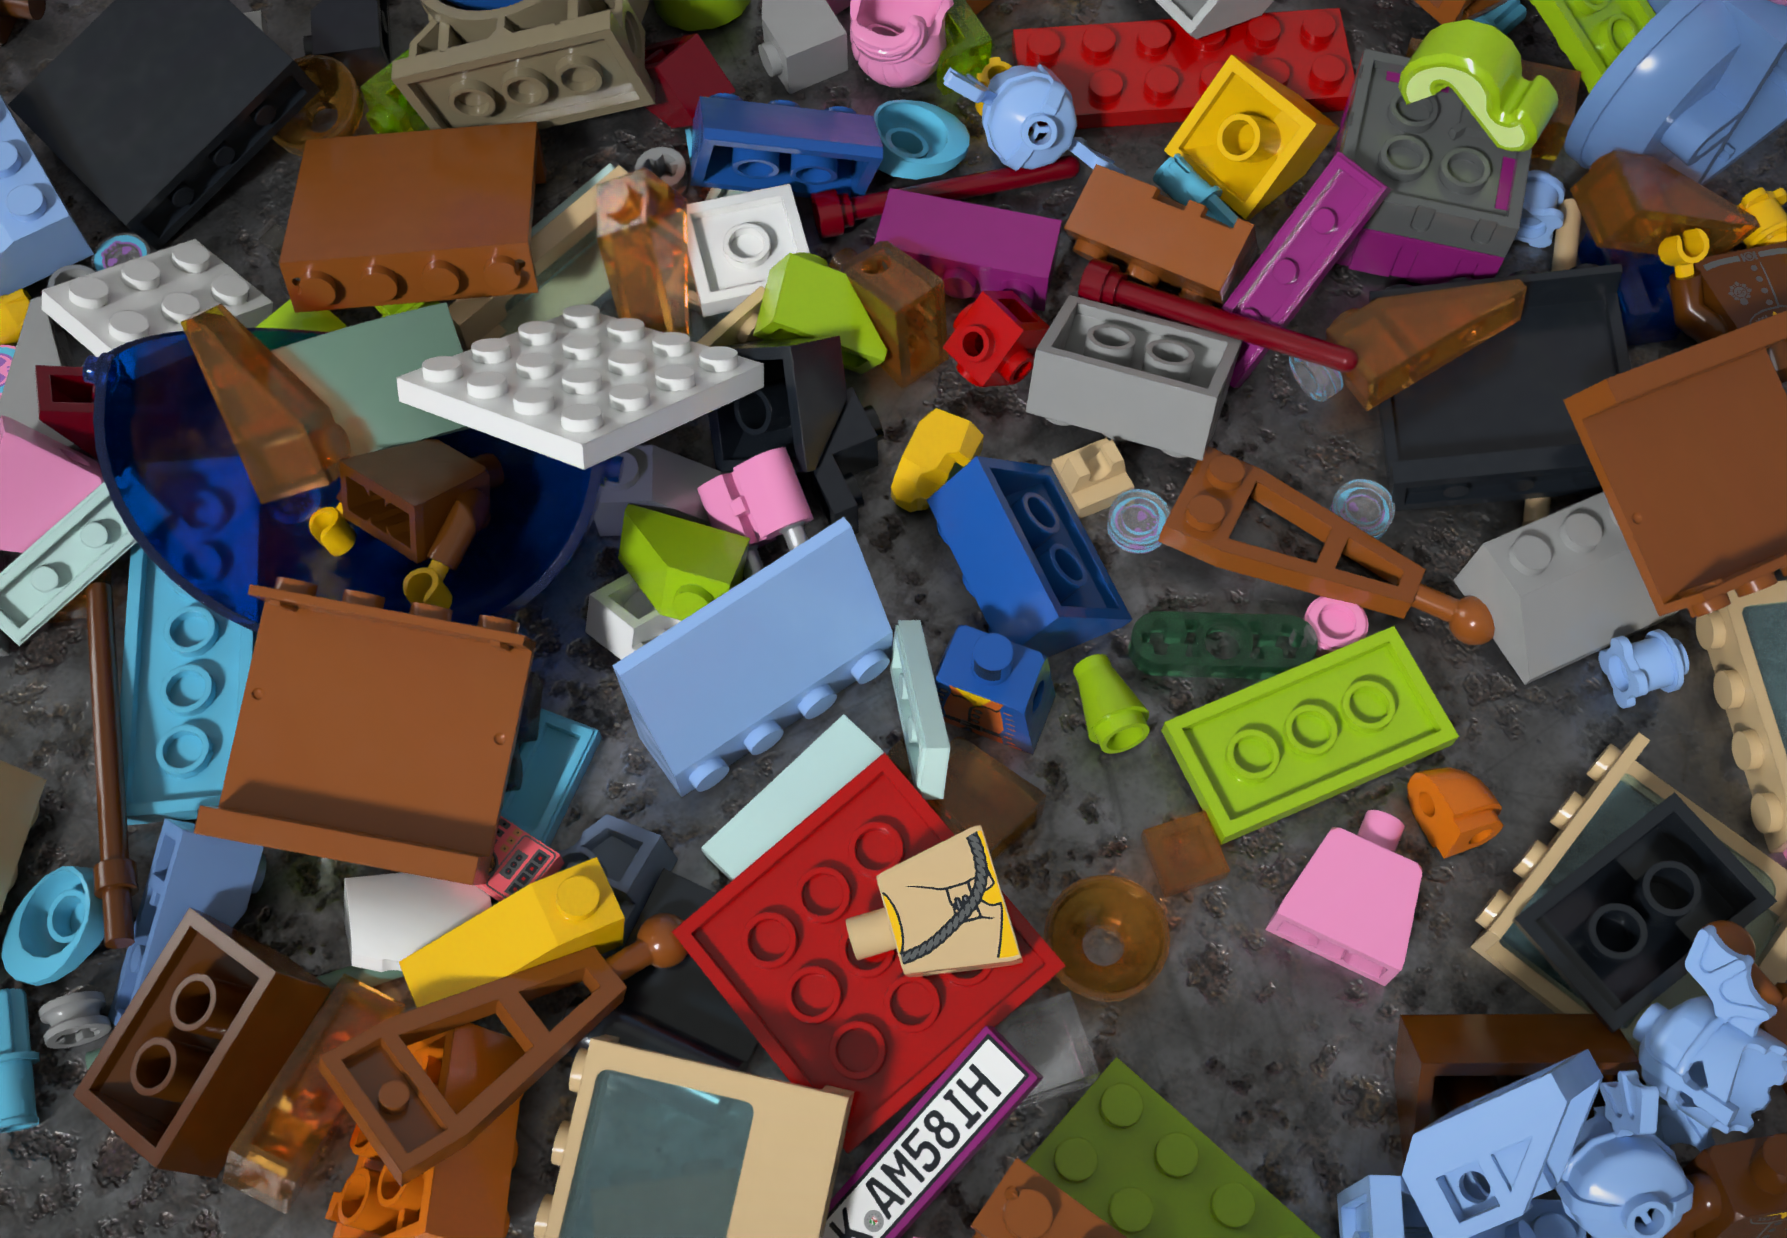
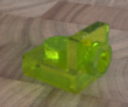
M953 0L954 5L949 9L945 18L946 49L942 50L937 68V87L944 96L954 92V90L943 84L945 81L943 78L949 67L965 77L969 73L977 78V73H982L984 67L989 64V58H991L992 39L966 0Z
M409 49L395 60L409 57ZM392 62L361 86L369 108L365 116L377 134L414 131L409 118L418 114L391 80Z

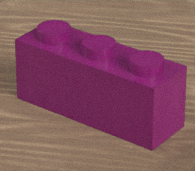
M889 188L873 245L874 279L890 283L887 251L891 248L889 256L898 269H900L904 262V256L912 260V264L917 268L915 269L911 265L913 269L912 278L915 280L913 283L917 287L921 288L917 284H921L919 276L921 277L919 271H921L922 284L925 289H928L927 278L931 280L932 274L936 278V286L954 298H978L982 291H1013L1031 309L1045 311L1058 255L1062 220ZM899 270L904 279L906 280L905 272Z

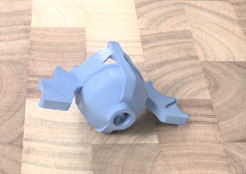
M1039 63L1037 67L1013 66L1004 72L996 74L990 80L988 87L969 73L965 77L951 67L946 72L943 78L945 86L975 103H984L982 125L986 133L988 146L999 157L1001 162L1015 171L1020 168L1033 170L1055 163L1069 150L1092 169L1097 164L1127 175L1126 171L1114 165L1115 161L1088 147L1085 139L1074 137L1077 117L1072 95L1053 71ZM1043 121L1046 122L1048 125L1039 126L1037 122ZM1032 126L1033 130L1028 136L1029 129ZM1039 133H1047L1044 138L1035 140Z
M1707 925L1698 931L1685 960L1686 970L1703 987L1708 996L1703 995L1689 999L1670 1010L1656 1002L1643 1013L1633 1031V1038L1641 1043L1638 1058L1639 1064L1642 1066L1641 1075L1647 1086H1657L1659 1090L1657 1131L1654 1135L1668 1147L1673 1144L1684 1143L1696 1147L1700 1152L1715 1145V1141L1712 1138V1127L1725 1134L1731 1131H1741L1747 1134L1754 1126L1751 1115L1756 1111L1765 1110L1771 1102V1087L1774 1085L1781 1086L1787 1082V1045L1759 1027L1762 1022L1776 1015L1777 1009L1774 1005L1764 1001L1754 987L1751 977L1754 960L1750 955L1739 954L1725 945L1713 925Z
M1636 1070L1619 1071L1617 1074L1618 1082H1602L1600 1084V1091L1605 1101V1106L1594 1107L1595 1116L1586 1120L1563 1180L1554 1189L1561 1197L1565 1213L1588 1232L1591 1238H1663L1681 1221L1683 1214L1692 1208L1694 1187L1678 1164L1675 1152L1654 1135L1657 1131L1659 1090L1657 1086L1643 1085L1639 1081V1075Z

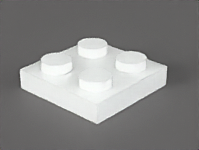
M790 184L676 206L678 222L703 317L733 311L760 286L765 288L770 269L789 253H810Z

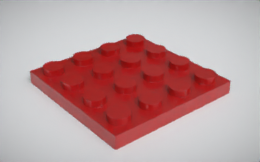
M885 752L672 931L791 1083L820 1090L829 1085L855 1091L843 1143V1149L847 1154L854 1151L942 1075L985 1026L996 1028L1066 968V965L1003 891L1023 963L1004 967L908 977L904 975L897 949L861 960L856 959L845 920L884 907L876 876L955 836Z

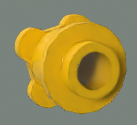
M1763 187L1752 190L1742 198L1741 203L1730 213L1720 218L1717 223L1718 227L1723 233L1736 230L1746 245V249L1787 241V213L1782 208V205L1787 202V192L1784 188L1765 191Z

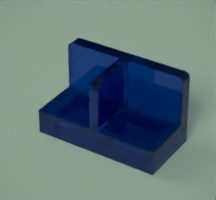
M1619 213L1596 216L1578 247V255L1581 264H1597L1599 266L1622 265L1623 272L1617 295L1627 346L1676 339L1681 330L1675 325L1672 301L1667 290V285L1670 282L1669 276L1675 273L1674 266L1664 264L1659 256H1655L1648 237L1637 236L1627 238Z

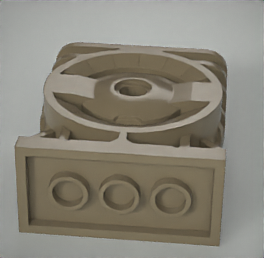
M420 0L428 14L429 23L410 42L409 57L392 61L391 80L430 130L537 121L538 129L540 130L655 104L656 86L645 69V30L641 25L649 0H523L506 7L482 11L463 10L447 0Z

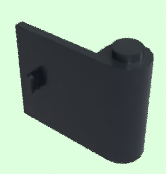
M663 868L624 948L637 941L638 931L649 917L658 913H671L685 921L717 893ZM688 953L686 958L676 966L657 968L649 965L624 980L623 983L627 989L623 1002L566 1054L575 1059L580 1048L588 1049L590 1038L606 1034L619 1037L618 1043L746 1072L759 1042ZM576 997L568 1006L562 1020L585 999ZM613 1070L610 1076L711 1127H715L719 1123L733 1099Z

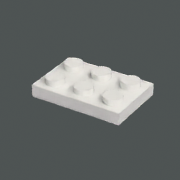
M193 239L43 289L41 310L117 375L123 378L258 326L272 314L273 302L199 241Z

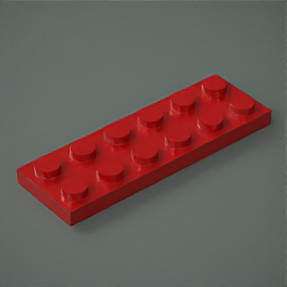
M1340 8L1263 13L1261 16L1198 39L1190 36L1174 19L1014 29L1012 35L1015 66L1037 67L1040 63L1052 70L1070 91L1077 117L1076 129L1184 122L1230 55H1236L1296 92L1320 112L1344 111L1355 78ZM1043 121L1037 122L1039 126L1048 125L1046 122Z

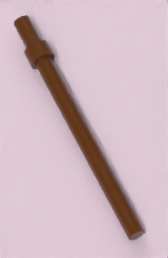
M95 582L85 588L100 862L93 867L94 895L102 899L105 946L111 949H121L135 943L132 896L136 895L139 891L137 863L129 858L113 587L108 583Z

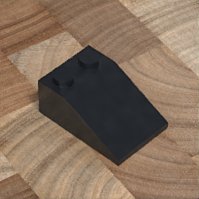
M1674 792L1512 921L1610 1033H1613L1688 973L1685 968V960L1696 934L1702 927L1714 921L1725 920L1737 923L1745 928L1775 904L1777 900Z

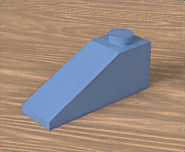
M164 819L134 924L135 943L127 949L108 1015L110 1021L115 1026L189 907L199 910L230 927H233L247 910L250 895L259 891L265 877L266 857L262 854L264 846L194 834V823Z

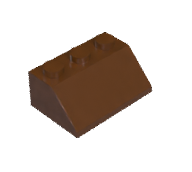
M189 907L73 1096L155 1168L217 1178L316 1016L331 988L289 957L215 918Z
M1595 1014L1400 1015L1394 1081L1403 1165H1405L1413 1134L1466 1103L1586 1049L1590 1051L1604 1076L1602 1082H1618L1617 1074L1619 1071L1636 1070L1639 1075L1640 1064L1638 1057L1620 1028L1610 1033ZM1600 1087L1587 1120L1595 1116L1594 1107L1605 1106Z

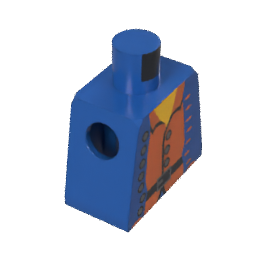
M958 625L942 653L934 672V680L944 722L1033 755L1056 696L1048 657L1039 651L1011 642L1001 634L986 633L967 625Z

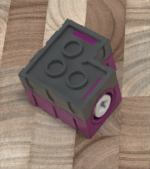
M1364 48L1339 124L1340 128L1336 138L1338 141L1332 159L1338 151L1346 154L1392 190L1335 264L1349 266L1348 269L1389 277V275L1405 278L1408 282L1422 285L1446 283L1449 280L1461 277L1474 280L1495 278L1519 231L1532 148L1525 152H1511L1497 148L1450 87L1443 88L1433 96L1406 105L1398 86L1401 72L1410 58Z

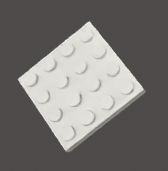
M581 304L565 308L563 315L553 319L521 324L518 327V332L505 337L475 341L472 343L470 350L452 357L439 356L427 359L422 363V368L398 376L396 379L399 402L585 470L763 388L764 363L738 356V352L730 347L705 346L690 341V337L687 334L680 332L663 333L644 327V322L639 319H618L600 313V309L596 306Z

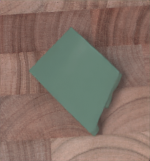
M447 302L345 327L257 355L252 359L255 370L262 377L267 376L295 404L294 410L309 426L319 429L324 434L327 444L341 459L470 429V427L399 402L396 377L422 368V363L427 359L439 356L452 357L463 352Z

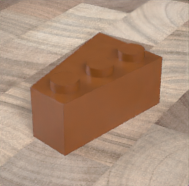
M1096 164L1064 226L1068 237L1075 243L1072 250L1089 261L1093 258L1106 261L1108 258L1127 267L1125 273L1128 275V278L1138 284L1156 289L1158 284L1161 283L1180 292L1178 296L1221 309L1246 276L1258 252L1255 224L1238 218L1232 228L1206 216L1208 208L1203 204L1189 200L1185 206L1161 195V190L1158 187Z

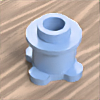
M1541 170L1528 171L1520 227L1514 240L1526 242L1530 246L1545 248L1552 244L1553 231L1563 226L1564 214L1556 208L1563 203L1566 191L1563 183L1556 177Z
M1660 629L1648 632L1644 640L1631 643L1623 635L1611 639L1610 648L1599 651L1600 667L1609 679L1617 704L1623 709L1635 706L1636 697L1644 696L1649 691L1661 689L1669 693L1679 690L1684 683V675L1689 671V659L1682 643L1676 638H1671L1665 631Z

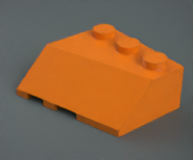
M473 1023L462 1025L407 1046L456 1115L525 1054L514 1038ZM524 1093L466 1147L400 1187L356 1124L349 1143L352 1152L359 1156L354 1172L346 1181L342 1192H333L325 1219L337 1222L332 1238H506L510 1225L507 1205L511 1172L518 1156L516 1130L519 1105Z

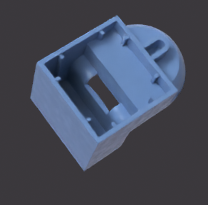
M1647 0L1656 15L1617 56L1583 102L1572 121L1565 139L1564 147L1566 154L1585 169L1591 168L1598 173L1611 176L1631 177L1657 171L1689 198L1787 122V6L1778 5L1768 0Z

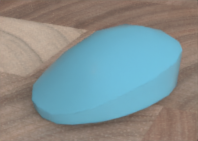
M893 100L878 106L873 114L883 144V160L878 170L893 177L918 180L942 175L958 165L965 158L969 150L970 135L966 126L955 115L936 105L923 101Z
M62 866L45 875L27 893L17 907L7 927L1 954L5 970L16 981L35 986L55 982L74 971L102 943L104 939L102 899L94 895L93 868Z

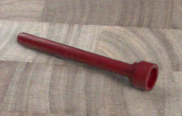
M1067 155L1060 157L1053 164L1033 170L1020 168L1015 171L1010 167L897 189L946 199L963 200L1070 179L1078 175L1081 165L1075 156ZM835 189L811 193L812 213L819 238L824 239L844 235V229L854 227L855 220L881 216L889 190L851 198L847 192L837 194Z
M1093 258L1088 263L1080 280L1078 297L1115 307L1124 304L1341 372H1351L1359 363L1358 354L1352 348L1128 281V275L1120 272V267L1117 264Z

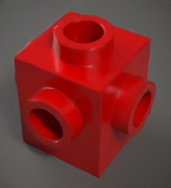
M982 291L975 302L966 306L958 314L953 323L954 332L942 348L958 362L956 365L957 371L970 383L978 387L1013 385L1024 379L1033 369L1036 349L1050 326L1013 291Z

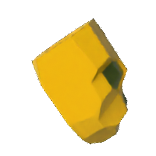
M938 408L928 412L919 421L901 457L891 486L892 500L896 505L910 513L929 508L927 499L972 459L980 456L983 449L984 435L967 419Z

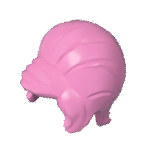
M851 0V48L861 69L872 80L892 88L911 87L928 79L938 68L944 57L946 49L945 18L949 9L954 5L953 0Z

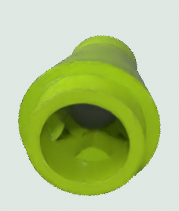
M1094 654L1078 662L1073 669V674L1078 683L1090 741L1099 744L1101 750L1109 754L1124 752L1140 744L1150 731L1147 724L1149 711L1113 668L1108 656L1105 654Z

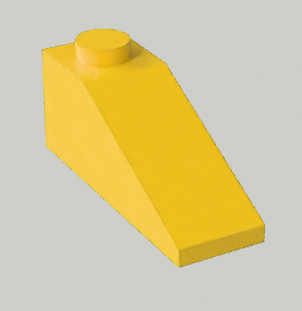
M595 857L530 883L399 961V965L416 1008L592 946H595L600 954L623 945L625 917L598 858Z

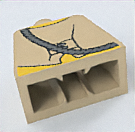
M981 825L971 827L878 874L876 878L884 907L845 920L849 939L857 960L897 949L904 975L908 977L1004 967L1023 963Z

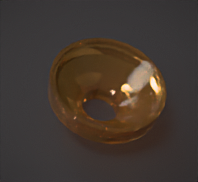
M307 55L294 59L299 67L318 86L320 91L272 138L279 146L292 154L303 156L306 140L352 136L359 126L364 108L362 91L350 70L343 63L332 57ZM324 109H336L338 111L337 121L331 129L321 133L312 131V121L320 111Z
M1112 875L1090 876L1076 881L1064 889L1049 910L1043 934L1044 941L1066 965V968L1057 974L1059 980L1074 993L1087 999L1101 1002L1121 1001L1143 991L1161 973L1169 954V926L1162 907L1152 894L1139 884L1124 877ZM1096 929H1106L1113 932L1122 944V957L1114 964L1108 966H1100L1091 962L1085 955L1082 945L1083 939L1088 933Z

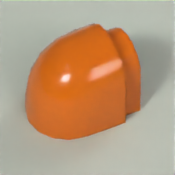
M1442 767L1416 772L1410 777L1407 792L1411 811L1433 848L1437 847L1444 859L1480 846L1491 840L1502 830L1504 825L1498 817L1502 806L1489 788L1474 775L1467 771Z

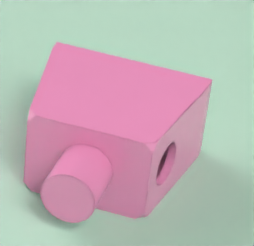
M3 415L0 417V550L23 553L101 485L105 477L100 464L94 459Z
M1368 810L1357 835L1340 827H1332L1269 920L1265 930L1386 986L1402 970L1405 962L1423 873L1422 867L1417 862L1395 853L1405 829L1404 824L1398 818L1386 812Z

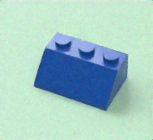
M718 93L710 97L699 96L693 119L690 186L750 192L790 184L795 197L811 198V193L835 189L837 194L847 192L851 198L865 195L883 160V144L874 117L857 114L851 108L843 106L829 107L825 110L800 108L797 103L789 100H774L767 104L743 101L737 95L729 93Z
M976 456L927 499L937 520L938 533L944 542L949 545L963 573V583L968 592L976 599L989 625V633L1001 634L1011 642L1039 651L1046 657H1050L1124 627L1133 620L1051 466Z

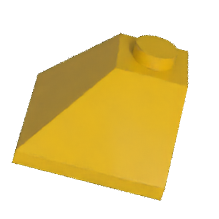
M1230 55L1164 151L1170 157H1174L1177 153L1181 154L1193 169L1212 187L1216 185L1222 189L1221 200L1245 220H1250L1307 173L1340 127L1296 92L1236 55Z

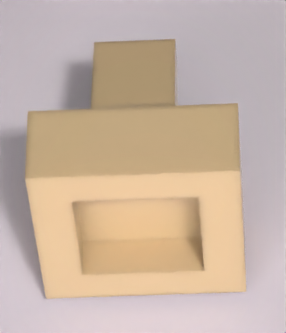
M1106 437L1052 459L1051 467L1079 519L1132 498L1135 486L1126 472L1124 459L1113 439L1109 441Z

